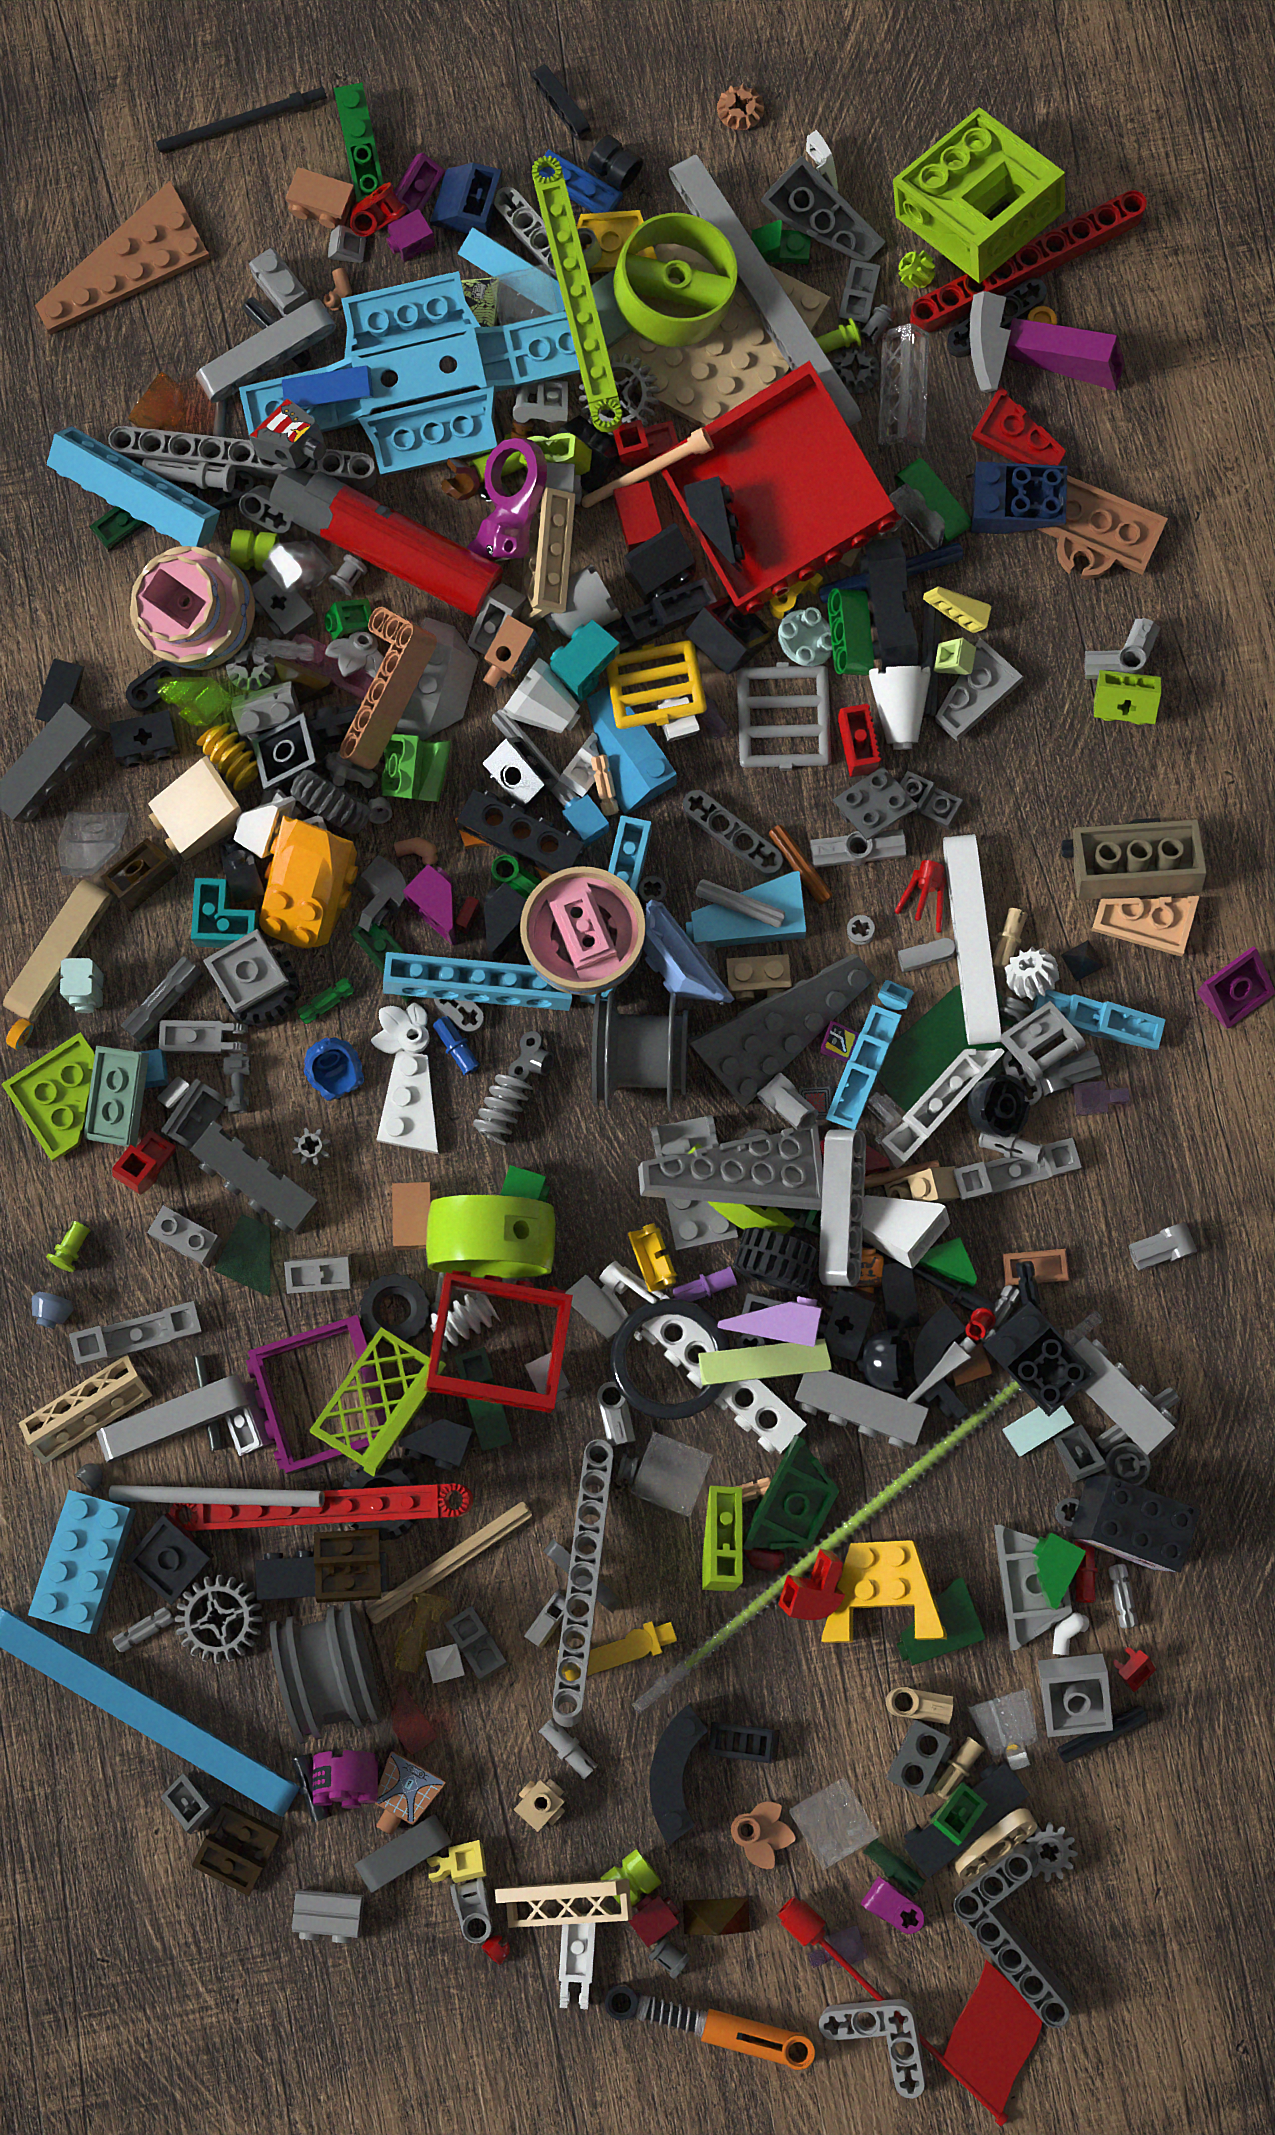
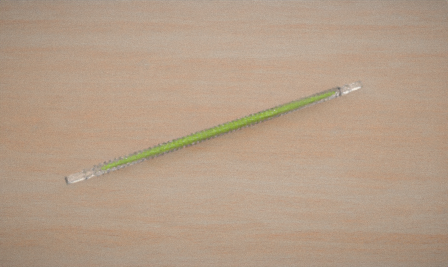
M1094 1311L1074 1329H1067L1064 1332L1063 1338L1074 1347L1086 1334L1101 1323L1103 1318L1097 1311ZM1011 1377V1382L1009 1384L1004 1383L1002 1390L996 1389L997 1394L995 1396L989 1395L990 1400L988 1402L982 1401L983 1406L981 1408L976 1406L974 1414L969 1412L967 1420L962 1418L960 1426L955 1424L953 1432L948 1430L946 1438L941 1436L940 1443L934 1442L933 1449L927 1448L926 1455L920 1454L919 1461L913 1460L912 1467L906 1466L905 1473L899 1472L898 1479L891 1478V1485L884 1484V1491L877 1490L878 1495L875 1498L870 1496L868 1504L863 1502L861 1510L856 1508L854 1516L849 1514L847 1522L842 1520L840 1528L835 1526L833 1534L828 1532V1538L826 1540L821 1538V1544L818 1546L814 1544L813 1551L807 1550L806 1557L800 1556L799 1563L793 1562L792 1569L788 1570L786 1568L784 1570L785 1575H777L778 1580L776 1582L770 1581L771 1586L769 1588L763 1587L764 1592L762 1594L756 1593L757 1598L755 1600L749 1599L750 1604L748 1606L742 1605L743 1610L741 1612L735 1611L734 1618L728 1617L727 1624L721 1623L720 1630L714 1629L713 1636L707 1635V1641L704 1643L700 1641L698 1643L699 1648H692L690 1655L684 1654L685 1659L683 1661L677 1660L678 1665L675 1668L670 1666L671 1671L668 1674L654 1680L656 1684L631 1704L640 1715L663 1694L667 1696L671 1693L672 1688L678 1681L683 1683L685 1675L691 1676L690 1671L692 1669L698 1670L697 1665L699 1663L705 1664V1658H712L713 1651L719 1652L720 1645L726 1646L727 1639L733 1640L734 1633L740 1634L741 1627L745 1626L747 1628L749 1626L748 1621H756L755 1616L757 1614L763 1615L762 1610L764 1608L770 1609L769 1604L771 1602L777 1603L776 1598L779 1595L781 1596L787 1575L806 1578L805 1573L808 1571L812 1573L813 1571L812 1567L815 1565L819 1549L830 1550L833 1553L834 1548L840 1549L841 1542L847 1543L848 1536L852 1535L854 1537L856 1535L855 1530L859 1529L861 1531L864 1523L870 1524L869 1519L871 1517L877 1518L876 1513L878 1511L884 1512L883 1507L885 1505L891 1506L890 1501L892 1499L898 1500L897 1495L899 1493L905 1494L904 1489L906 1487L912 1488L911 1483L913 1481L919 1482L918 1477L920 1475L926 1476L925 1471L927 1469L933 1470L932 1465L934 1463L940 1464L939 1459L941 1457L946 1459V1453L948 1451L953 1453V1447L956 1445L960 1447L961 1440L967 1441L968 1434L974 1435L976 1433L975 1428L981 1429L983 1427L982 1422L988 1423L990 1421L989 1416L995 1417L998 1409L1003 1411V1405L1005 1403L1010 1405L1012 1397L1017 1399L1019 1391L1024 1393L1022 1387Z

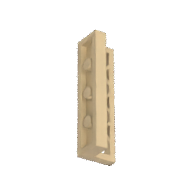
M126 1354L18 1424L27 1445L44 1465L150 1398L152 1394L139 1376L131 1358ZM126 1368L128 1369V1373L118 1379H114L116 1374ZM96 1387H99L98 1391L95 1394L91 1395L90 1397H87L89 1391ZM69 1404L71 1405L68 1411H66L63 1414H59L62 1408L66 1407ZM40 1422H44L41 1428L31 1433L30 1429Z
M629 1878L509 1886L495 1889L496 1903L506 1902L508 1928L632 1920ZM620 1895L622 1913H611L603 1903L609 1896ZM586 1897L594 1905L585 1916L573 1907L578 1898ZM556 1899L564 1907L557 1917H552L543 1908L549 1900ZM527 1901L534 1910L527 1919L518 1920L517 1902ZM598 1910L603 1913L601 1915H595ZM568 1912L573 1915V1916L565 1917ZM538 1914H540L543 1918H536V1917H537Z

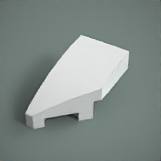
M593 732L558 778L559 781L581 797L586 794L595 782L594 774H596V771H593L591 758L598 756L599 753L596 746L597 735Z

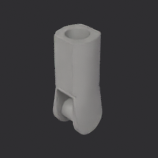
M942 938L928 944L898 951L902 972L951 960L954 955L955 944L949 938Z
M559 1588L524 1635L541 1649L563 1620L566 1597L560 1594L561 1590ZM552 1604L562 1611L557 1619L547 1613Z

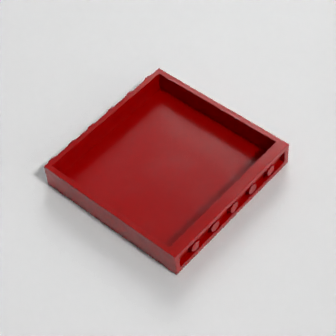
M810 360L703 427L712 440L713 450L703 455L692 453L660 470L733 603L744 616L761 610L764 603L770 599L785 595L790 591V587L796 583L811 579L816 575L817 570L826 565L837 563L843 558V554L853 548L863 547L869 542V538L879 532L889 531L896 525L898 520L902 519ZM687 438L681 441L680 443L676 444L669 450L665 451L661 455L657 456L656 458L688 442ZM719 476L726 485L729 484L734 494V502L730 503L732 513L737 515L740 525V531L736 532L737 540L742 543L745 552V560H742V572L736 570L689 515L684 489L685 485Z

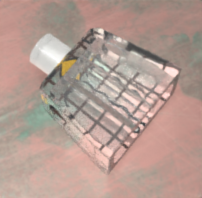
M1029 1688L967 1707L991 1755L995 1756L1006 1752L1011 1771L1030 1765L1024 1746L1038 1742Z

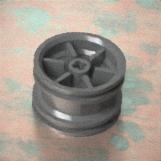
M352 1601L344 1602L343 1610H338L336 1605L329 1606L327 1609L328 1617L325 1620L301 1626L295 1616L286 1618V1625L283 1626L278 1620L270 1623V1640L277 1679L290 1725L299 1744L307 1743L311 1734L316 1740L324 1738L325 1726L340 1721L352 1719L357 1729L366 1727L367 1719H371L373 1724L382 1722L379 1693L368 1646L358 1613Z

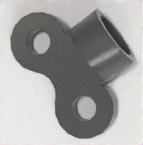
M529 1031L522 1036L520 1040L522 1052L520 1057L509 1066V1076L526 1082L530 1078L531 1072L547 1076L550 1073L554 1064V1054L542 1050L544 1042L539 1033ZM535 1039V1044L530 1047L528 1045L529 1041ZM519 1068H523V1073L521 1075H517V1070Z

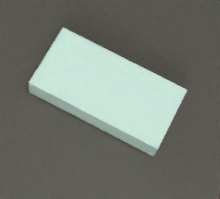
M1063 1405L1050 1417L1040 1407H1037L1002 1429V1431L1020 1457L1067 1428L1074 1421Z

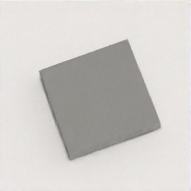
M258 929L203 960L235 1015L290 984Z

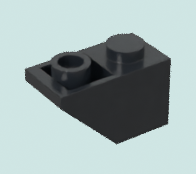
M234 836L228 838L225 842L219 843L224 872L235 903L265 895L254 853L236 842Z

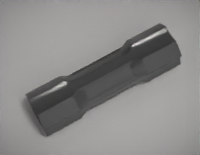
M182 956L167 973L166 978L120 1026L139 1043L143 1044L158 1027V1023L184 994L188 993L204 974L187 958Z

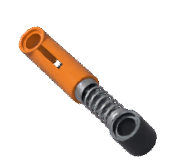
M626 1983L613 1985L606 1994V2011L616 2020L628 2019L634 2021L635 2018V2020L644 2022L647 2019L651 2020V2024L658 2022L660 2027L665 2024L668 2025L669 2029L676 2027L677 2031H680V2029L686 2030L687 2034L689 2031L694 2032L695 2036L701 2037V2042L787 2065L794 2070L807 2068L815 2058L812 2040L802 2032L785 2030L710 2008L707 2012L701 2010L699 2013L698 2009L692 2011L690 2007L685 2009L682 2008L681 2004L674 2006L672 2002L669 2004L664 2003L663 1999L659 2002L655 2000V1997L651 1999V1996L641 1994V1991L635 1990ZM616 1994H627L631 1999L630 2007L626 2010L616 2009L612 2003V1999ZM750 2036L779 2043L781 2048L751 2040ZM801 2042L806 2045L807 2053L802 2059H793L789 2055V2048L793 2043Z

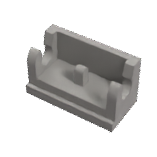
M351 1254L287 1259L284 1262L287 1294L351 1288Z

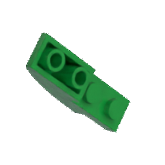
M363 82L334 88L357 202L363 200L384 184Z

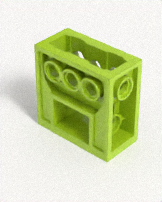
M980 107L893 179L896 218L979 284L1065 211V172ZM1004 200L1011 203L992 221L985 217Z

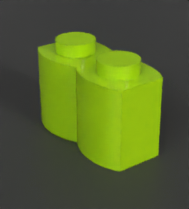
M560 433L549 439L543 436L527 438L541 448L547 463L575 464V475H581L590 470L592 450L575 435ZM520 452L519 462L527 468V461Z

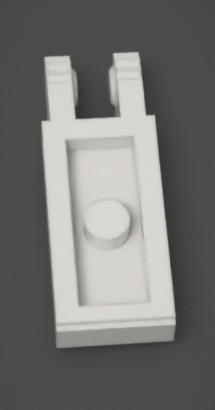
M568 1912L565 1917H569V1916H573V1915ZM596 1922L562 1924L559 1981H561L560 2008H567L569 2004V1982H582L579 1995L580 2009H588L589 1984L592 1983Z

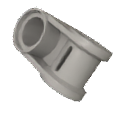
M483 1877L477 1878V1881L459 1886L455 1883L450 1884L454 1907L459 1917L464 1938L474 1944L486 1941L492 1935L493 1922ZM472 1892L477 1893L474 1896L463 1898V1895L469 1894ZM474 1918L482 1919L486 1924V1932L482 1937H474L469 1931V1924Z

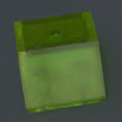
M166 677L157 679L154 683L159 688L156 691L157 694L169 705L171 703L176 704L181 709L179 715L190 726H208L233 700L212 677Z

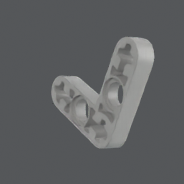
M902 1999L839 2004L828 2006L823 2011L819 2020V2029L823 2036L830 2040L886 2036L897 2092L901 2096L910 2099L922 2094L926 2084V2071L916 2014L909 2002ZM896 2010H899L902 2016H907L903 2023L904 2031L899 2033V2021L893 2017ZM863 2012H869L875 2017L876 2024L872 2027H865L859 2023L858 2015ZM849 2014H852V2017H851V2025H852V2028L849 2027V2026H850V2021H849V2022H845V2021H847ZM831 2016H834L837 2022H842L838 2029H834L833 2024L828 2023ZM906 2041L913 2046L914 2053L911 2056H902L897 2052L896 2044ZM912 2065L910 2070L912 2079L918 2080L915 2087H910L909 2082L905 2081L907 2066Z

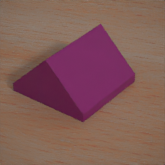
M1252 946L1205 981L1198 989L1197 994L1220 1023L1228 1029L1273 996L1275 989L1257 949Z

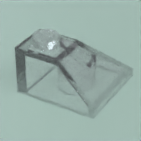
M68 812L58 841L61 874L80 878L96 873L120 850L129 821V813Z

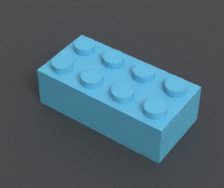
M68 1490L28 1615L88 1634H97L136 1510Z

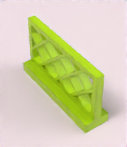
M381 1327L313 1424L310 1433L364 1467L363 1470L374 1477L431 1394L429 1391H424L430 1358ZM381 1339L394 1346L396 1356L378 1359L376 1347ZM399 1349L406 1354L400 1355ZM372 1354L374 1360L367 1361ZM414 1358L424 1365L418 1374L405 1376L402 1361ZM442 1361L439 1363L437 1374L443 1376L446 1364ZM397 1362L400 1377L383 1380L380 1365ZM375 1366L378 1381L360 1384L358 1373L361 1368ZM354 1378H355V1383H356V1385H355V1386H350V1384L352 1383V1381H353ZM413 1381L410 1387L408 1388L407 1382ZM402 1383L404 1396L399 1400L387 1401L384 1386ZM380 1387L383 1403L365 1406L362 1390ZM357 1391L361 1407L343 1410L341 1404L343 1394ZM337 1405L338 1411L332 1412L334 1407ZM396 1406L393 1412L390 1414L389 1407ZM385 1409L387 1421L384 1425L370 1427L367 1412ZM362 1413L365 1429L348 1432L344 1416ZM340 1417L343 1433L330 1435L320 1428L326 1419ZM378 1432V1434L373 1440L371 1433ZM367 1434L369 1447L361 1455L351 1448L349 1438ZM339 1439H345V1444L339 1441Z

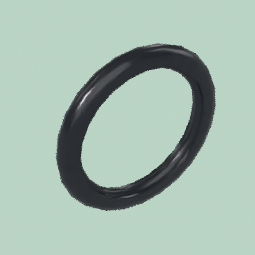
M682 1299L657 1300L654 1304L649 1302L641 1306L623 1321L613 1340L610 1366L617 1388L632 1407L645 1415L658 1419L679 1420L692 1417L707 1409L718 1399L727 1383L707 1385L701 1393L686 1402L663 1404L651 1400L635 1387L628 1374L626 1365L627 1349L636 1330L645 1322L655 1317L680 1315L695 1321L708 1333L715 1351L731 1349L724 1329L718 1328V1321L710 1312L695 1303Z

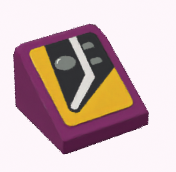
M830 1021L820 1053L847 1063L850 1060L859 1033L837 1022Z

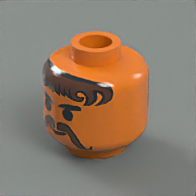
M862 1248L860 1279L858 1284L852 1287L874 1293V1287L882 1285L884 1257L876 1253V1248Z

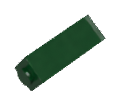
M963 1577L953 1580L934 1599L939 1609L938 1613L942 1625L947 1633V1639H915L914 1619L899 1634L901 1642L896 1643L903 1662L908 1660L910 1666L986 1639Z

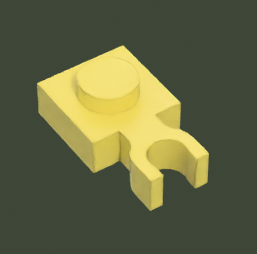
M480 1840L448 1847L449 1857L441 1858L440 1856L427 1858V1863L431 1867L440 1865L438 1872L429 1874V1879L433 1883L446 1879L448 1875L452 1876L455 1883L487 1876L484 1849Z

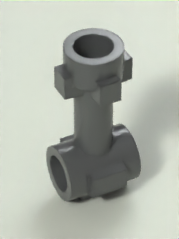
M230 1054V1057H224L225 1076H231V1097L225 1098L226 1107H228V1113H247V1106H250V1098L244 1097V1075H251L250 1056Z

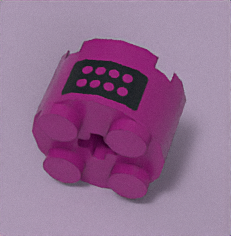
M343 1750V1754L334 1755L333 1758L332 1751L314 1755L313 1805L328 1806L332 1805L333 1802H342V1808L354 1809L360 1808L361 1803H377L379 1757H375V1754L371 1752Z

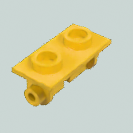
M652 1223L644 1226L641 1230L629 1232L628 1236L649 1292L672 1287L676 1283L674 1277L677 1274L673 1269L669 1255L661 1256L660 1251L666 1249L660 1234V1228H656L655 1224Z

